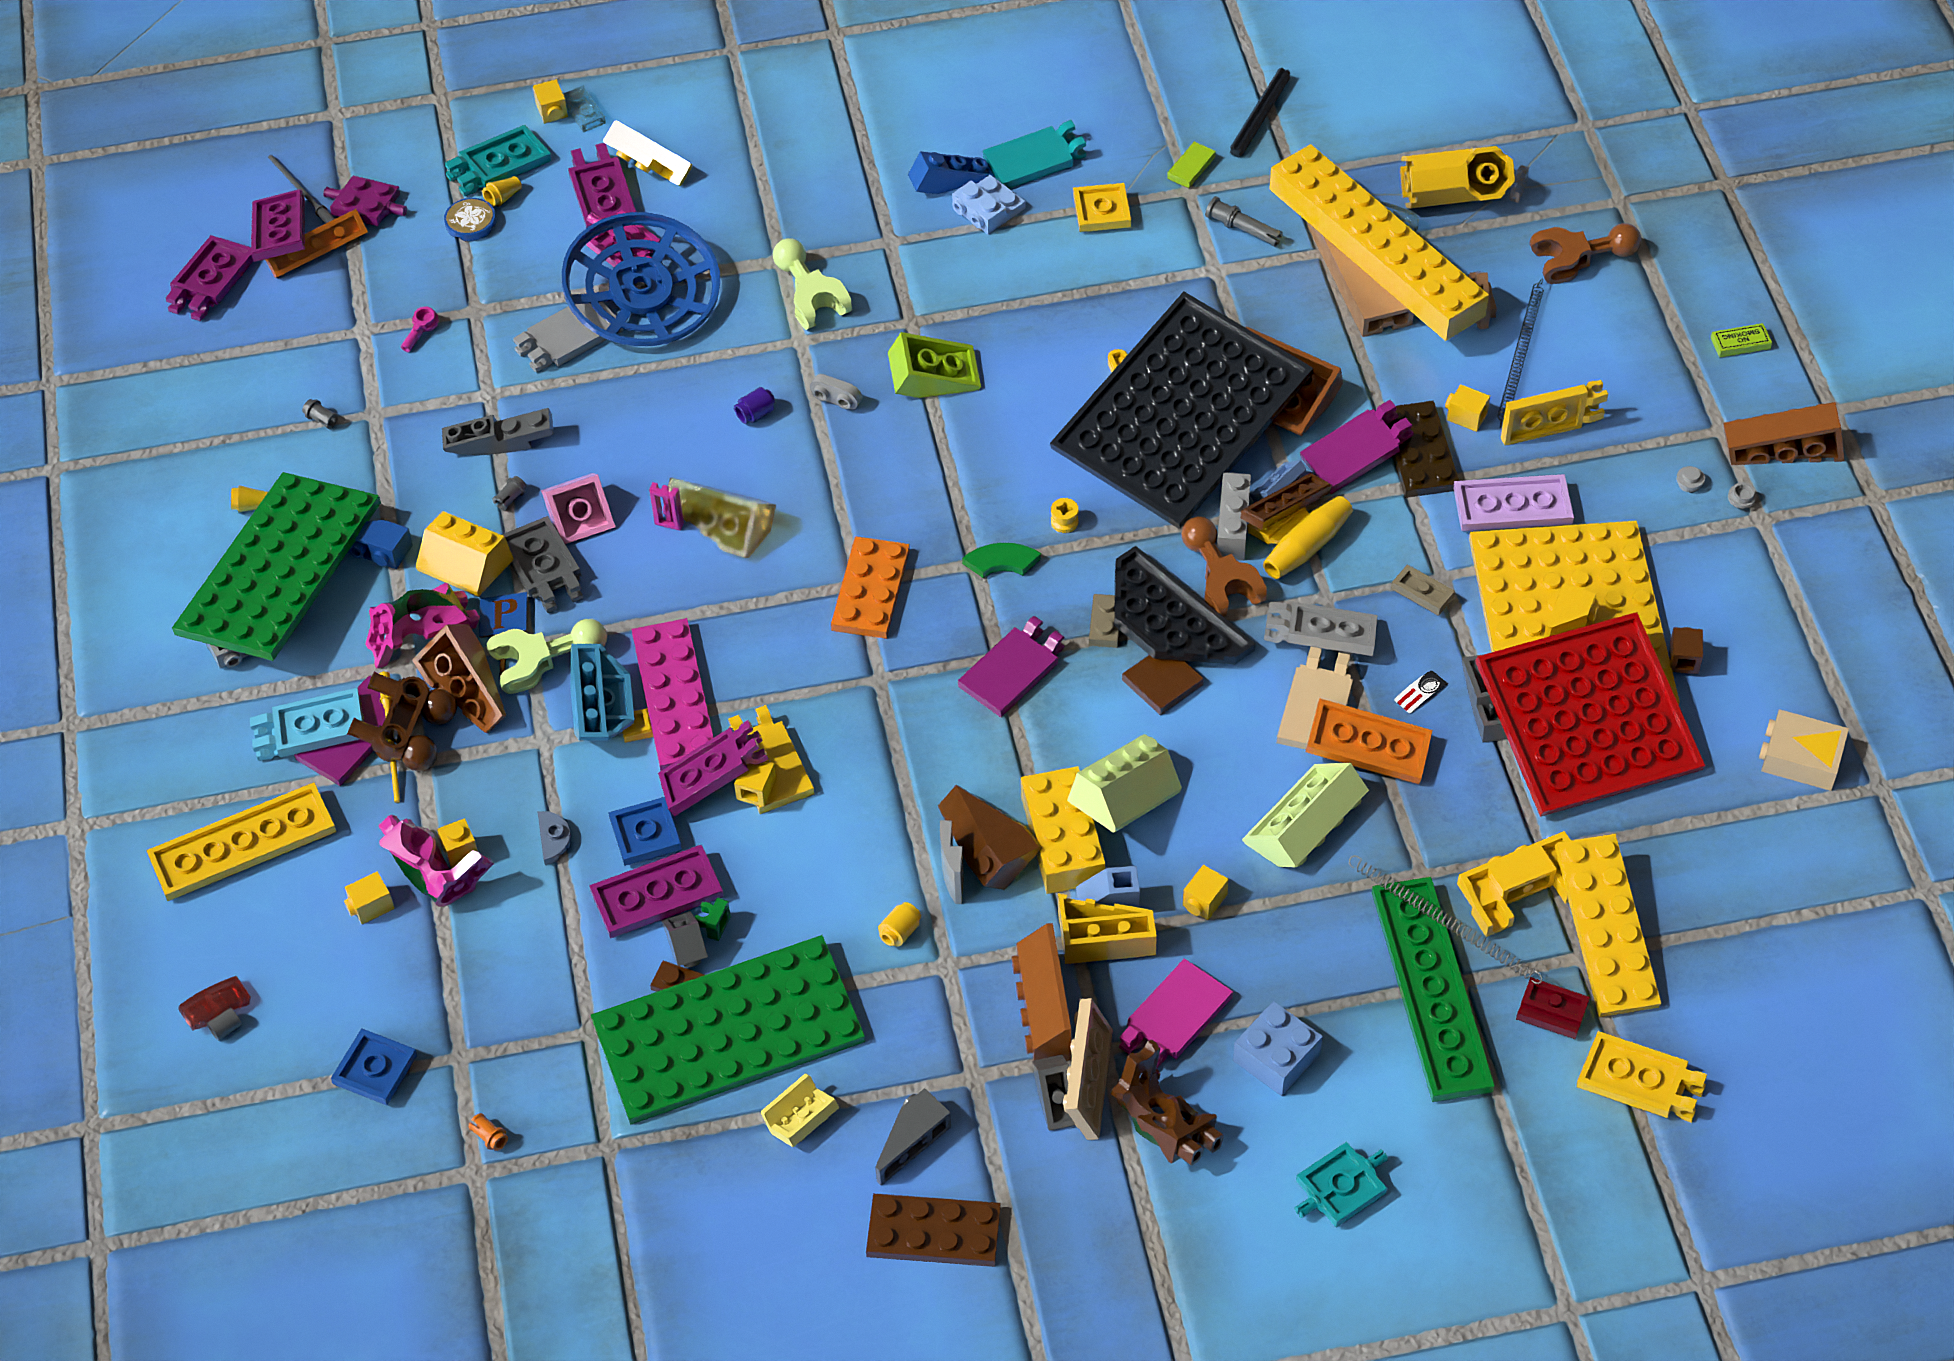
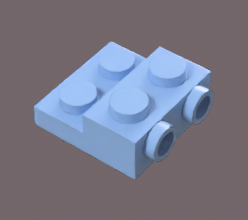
M991 175L977 184L969 181L952 193V206L954 210L988 235L1026 208L1025 200Z

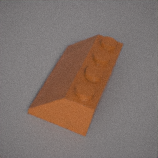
M1046 923L1016 943L1017 955L1011 956L1013 973L1020 976V982H1016L1018 1001L1024 1000L1025 1008L1020 1009L1022 1027H1028L1029 1035L1024 1036L1026 1053H1032L1034 1061L1063 1055L1065 1060L1069 1061L1071 1060V1025L1053 923Z

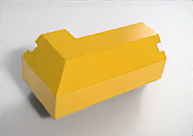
M1497 146L1401 157V161H1406V166L1400 167L1403 198L1408 197L1410 201L1405 203L1406 208L1502 198L1508 187L1515 181L1513 159L1504 154Z

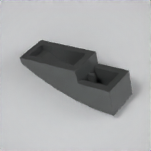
M1480 655L1462 657L1467 690L1482 742L1507 739L1475 662L1477 656Z

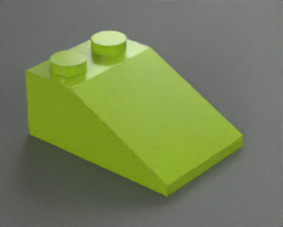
M901 332L888 351L895 394L923 398L976 391L981 388L973 345Z

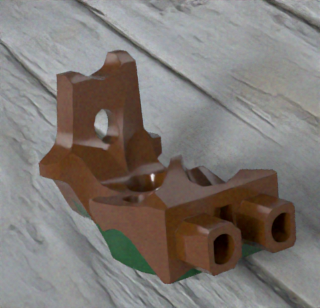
M1151 1039L1140 1052L1128 1055L1122 1077L1112 1089L1111 1095L1116 1098L1117 1103L1128 1111L1136 1132L1151 1143L1159 1146L1168 1162L1174 1163L1182 1158L1192 1166L1203 1155L1204 1148L1201 1146H1204L1213 1153L1220 1149L1224 1135L1215 1129L1216 1114H1199L1181 1095L1175 1097L1165 1094L1160 1089L1159 1079L1161 1073L1157 1069L1160 1047ZM1160 1107L1164 1113L1158 1114L1152 1108Z

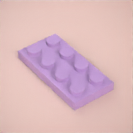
M1565 474L1454 481L1453 489L1461 531L1573 524L1574 515Z

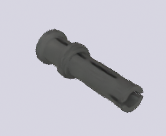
M1214 196L1207 206L1205 216L1209 219L1213 217L1223 222L1227 228L1235 226L1274 247L1280 242L1276 238H1282V231L1241 213V209L1238 206L1225 204L1217 196Z

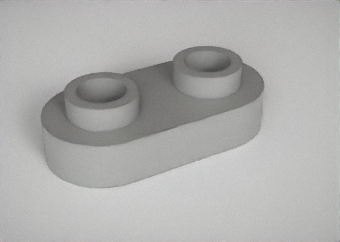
M824 374L816 375L810 384V390L816 399L830 402L843 409H855L862 400V393L856 386Z

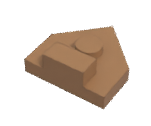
M1470 272L1468 277L1489 294L1486 316L1476 322L1479 329H1487L1490 318L1496 317L1497 312L1490 282H1488V272Z

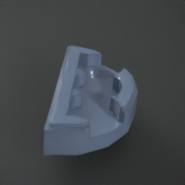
M537 811L543 859L546 866L557 862L559 856L566 849H569L571 833L567 822L560 815L549 811Z

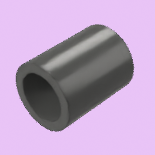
M232 1008L227 1009L206 1023L218 1041L242 1026L239 1017Z

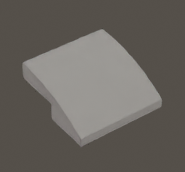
M940 820L944 881L955 904H962L964 882L962 846H953L952 821Z

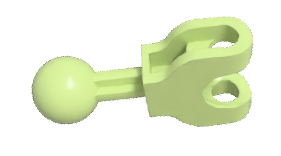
M786 238L776 244L773 250L775 264L783 271L792 272L796 278V292L794 294L795 317L805 330L816 326L815 311L818 308L830 307L839 315L852 311L850 295L840 280L822 275L819 269L810 273L804 264L806 250L801 242L796 239Z
M594 619L580 620L572 628L571 634L548 642L545 641L542 632L528 634L523 630L511 629L492 636L487 642V649L489 654L497 660L503 658L518 660L515 666L503 671L500 676L502 690L507 694H514L534 688L540 681L542 674L554 668L551 658L571 652V644H601L604 647L607 641V632L604 626Z

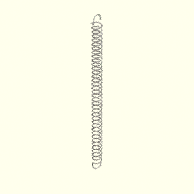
M1353 855V856H1351V857L1349 858V865H1350L1352 868H1354V867L1350 864L1351 858H1352V857H1357V858L1361 859L1359 856H1356V855ZM1362 859L1359 861L1357 865V872L1361 871L1362 875L1366 874L1367 878L1371 877V881L1375 880L1376 884L1380 883L1381 887L1385 886V890L1390 889V893L1394 892L1395 896L1399 895L1400 899L1404 898V902L1409 901V905L1413 904L1414 908L1418 907V911L1423 910V914L1428 913V917L1432 916L1433 920L1437 919V923L1442 922V926L1447 925V929H1451L1452 932H1456L1457 935H1461L1462 939L1466 938L1467 942L1471 940V945L1476 943V948L1480 947L1481 951L1485 950L1486 954L1490 953L1491 957L1495 956V960L1500 959V963L1505 962V966L1510 965V969L1515 968V973L1519 972L1520 976L1524 975L1525 979L1529 978L1534 972L1539 974L1537 971H1535V969H1533L1532 973L1528 977H1526V973L1529 970L1530 966H1528L1527 970L1523 974H1521V970L1524 967L1525 963H1523L1522 967L1518 971H1516L1520 959L1518 960L1517 964L1513 968H1511L1512 962L1516 958L1515 956L1513 957L1512 961L1508 965H1506L1507 959L1509 958L1511 953H1509L1507 958L1503 962H1501V959L1505 954L1506 950H1504L1502 955L1498 959H1496L1501 947H1499L1497 952L1492 956L1491 954L1496 944H1494L1492 949L1487 953V948L1491 943V941H1489L1488 945L1482 950L1483 943L1486 941V938H1484L1483 942L1479 946H1477L1478 940L1481 938L1482 935H1480L1474 943H1472V940L1477 932L1473 934L1471 939L1467 940L1469 933L1472 931L1471 928L1468 934L1465 937H1462L1463 932L1467 928V925L1464 927L1463 931L1460 934H1458V930L1461 927L1462 922L1459 924L1458 928L1455 931H1453V927L1456 924L1457 919L1455 920L1453 925L1450 928H1448L1449 922L1453 918L1452 916L1450 917L1449 921L1445 925H1443L1444 919L1447 917L1448 913H1446L1444 918L1440 922H1438L1440 915L1443 913V910L1439 913L1438 917L1434 919V914L1438 910V907L1435 909L1434 913L1429 916V912L1432 909L1433 904L1430 906L1429 910L1426 913H1424L1425 907L1428 905L1429 901H1427L1425 906L1421 910H1419L1420 904L1423 902L1424 898H1422L1420 903L1415 907V902L1419 898V895L1415 898V901L1410 904V900L1413 897L1414 892L1411 894L1410 898L1405 901V897L1409 893L1410 889H1408L1405 895L1401 898L1400 895L1401 892L1404 890L1405 886H1403L1401 891L1396 895V890L1400 886V883H1398L1395 890L1391 892V888L1394 885L1395 880L1392 882L1391 886L1386 889V885L1390 881L1391 877H1389L1387 882L1382 886L1381 884L1383 879L1386 877V874H1384L1381 881L1377 883V878L1380 876L1381 871L1378 873L1377 877L1372 880V876L1376 872L1377 868H1375L1372 874L1368 877L1367 874L1369 870L1372 868V865H1370L1367 872L1363 874V869L1366 867L1367 862L1363 865V868L1358 871V867ZM1539 974L1540 977H1541V981H1540V982H1534L1535 984H1539V983L1542 982V976H1541V974Z

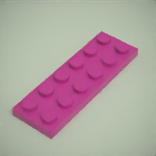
M687 618L631 629L660 771L714 738Z

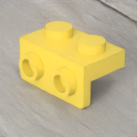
M804 1074L761 1111V1115L772 1135L791 1147H795L839 1109V1106L833 1097L816 1088L811 1076Z

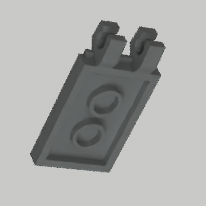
M548 516L501 534L505 536L514 558L510 563L529 597L533 596L534 599L539 597L547 613L558 609L554 602L555 596L552 591L564 586L572 602L583 599V594L580 591L581 585L578 582L581 577L580 568Z

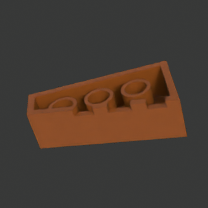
M1835 402L1723 423L1731 465L1767 464L1769 460L1777 459L1782 463H1793L1794 459L1809 458L1810 463L1821 462L1822 458H1834V462L1844 461L1841 424Z

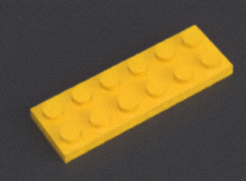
M313 782L146 851L166 899L170 901L336 832V829Z
M1616 834L1556 843L1555 850L1598 1016L1604 1017L1659 1008L1661 1000Z

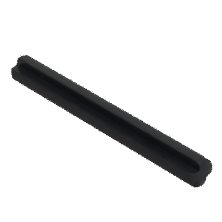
M1279 68L1231 144L1230 153L1232 156L1241 157L1289 81L1291 73L1288 69Z

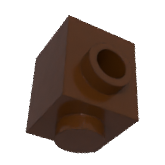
M1690 627L1673 628L1669 644V659L1672 672L1699 674L1703 659V629H1692Z

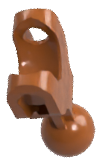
M1622 223L1613 227L1607 237L1587 241L1583 231L1570 232L1564 228L1553 227L1536 232L1531 237L1529 243L1535 255L1555 257L1544 264L1542 273L1547 283L1557 284L1573 280L1578 275L1579 270L1589 267L1591 255L1611 251L1620 257L1633 255L1641 245V234L1635 226Z
M1199 516L1189 519L1182 528L1181 536L1185 546L1191 551L1201 552L1207 562L1204 601L1223 617L1227 616L1229 607L1227 596L1230 594L1238 593L1244 595L1252 604L1266 601L1267 588L1258 570L1250 564L1237 561L1232 554L1224 557L1221 555L1215 545L1217 529L1214 523L1208 518Z

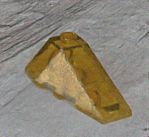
M670 477L669 491H672L673 487L679 488L683 519L696 526L705 537L715 541L718 544L717 546L724 552L743 558H750L771 532L776 504Z

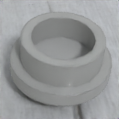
M1687 466L1678 471L1676 480L1680 489L1692 493L1703 486L1705 475L1700 469Z
M1746 482L1735 484L1728 493L1729 502L1741 509L1753 506L1757 497L1754 487Z

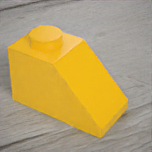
M1563 583L1547 622L1544 638L1585 627L1588 621L1594 622L1599 607L1594 605L1596 593Z

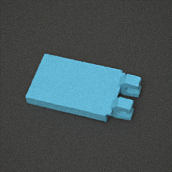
M358 688L272 707L273 714L265 713L251 717L250 727L254 730L255 739H252V746L254 752H256L257 760L261 761L273 759L274 756L281 758L359 740V738L347 735L353 718L364 722Z

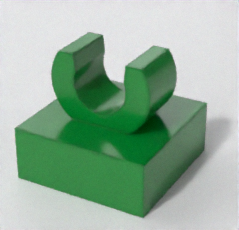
M717 898L714 905L702 902L701 911L709 915L706 917L695 915V919L700 928H706L708 938L719 941L731 915L729 902Z

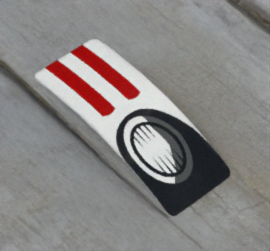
M1429 671L1409 685L1394 701L1408 713H1412L1421 703L1448 683L1434 671Z

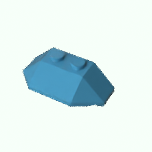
M571 644L570 689L574 734L578 740H609L634 724L630 673L614 657L608 654L601 644Z

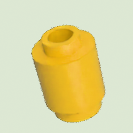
M908 902L897 905L878 926L881 940L889 946H901L919 926V920L921 919L920 911Z

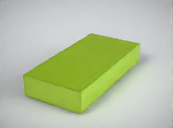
M1194 141L1167 172V179L1190 188L1215 159L1216 151Z

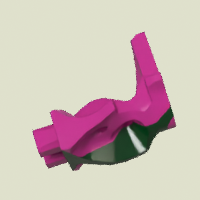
M444 583L432 590H410L393 602L381 603L377 607H370L371 624L365 645L373 652L375 667L383 668L387 666L394 649L400 648L403 643L402 640L409 634L423 635L425 639L435 637L445 625L469 624L471 629H475L480 616L476 610L465 611L468 597L464 590L453 591L448 583ZM410 614L418 615L421 619L413 620Z
M389 815L378 826L385 835L379 841L380 846L391 852L397 865L409 881L421 893L429 895L438 907L447 906L467 893L473 892L476 889V882L494 864L490 858L472 850L450 870L436 844L434 833L428 828L416 826L411 819L406 818L400 821L395 815Z

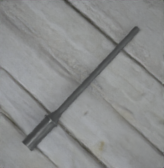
M273 155L268 156L271 162L297 190L302 189L305 198L315 208L316 216L320 217L325 223L335 219L328 212L326 206L317 204Z

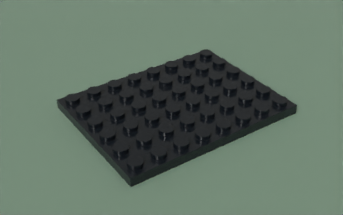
M1183 291L1050 442V446L1057 453L1173 526L1181 529L1221 483L1223 473H1229L1311 378L1314 370L1313 367Z

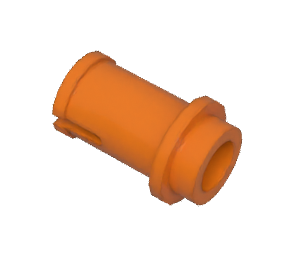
M482 1113L475 1115L471 1119L477 1126L470 1122L469 1130L485 1142L486 1148L498 1151L506 1145L508 1136L504 1128L495 1126Z

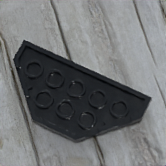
M1134 546L1116 558L1114 626L1155 659L1235 665L1255 651L1256 643L1140 548Z

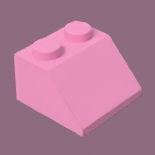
M591 473L541 490L552 523L565 544L615 527L598 474Z

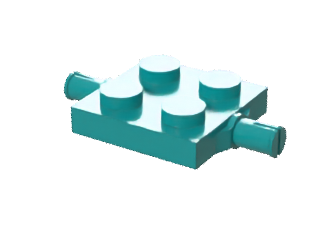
M1346 1141L1297 1174L1296 1182L1308 1196V1199L1294 1207L1297 1215L1299 1214L1300 1218H1304L1313 1210L1318 1209L1325 1214L1335 1227H1338L1384 1196L1387 1192V1187L1377 1177L1375 1169L1388 1161L1386 1153L1383 1154L1384 1151L1380 1149L1366 1159L1356 1153Z

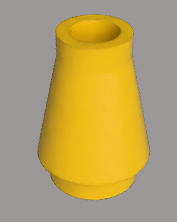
M516 176L508 179L487 183L486 187L482 190L485 201L489 202L492 207H499L516 192L520 191L522 184Z
M241 485L238 488H232L231 510H238V513L256 510L268 492Z

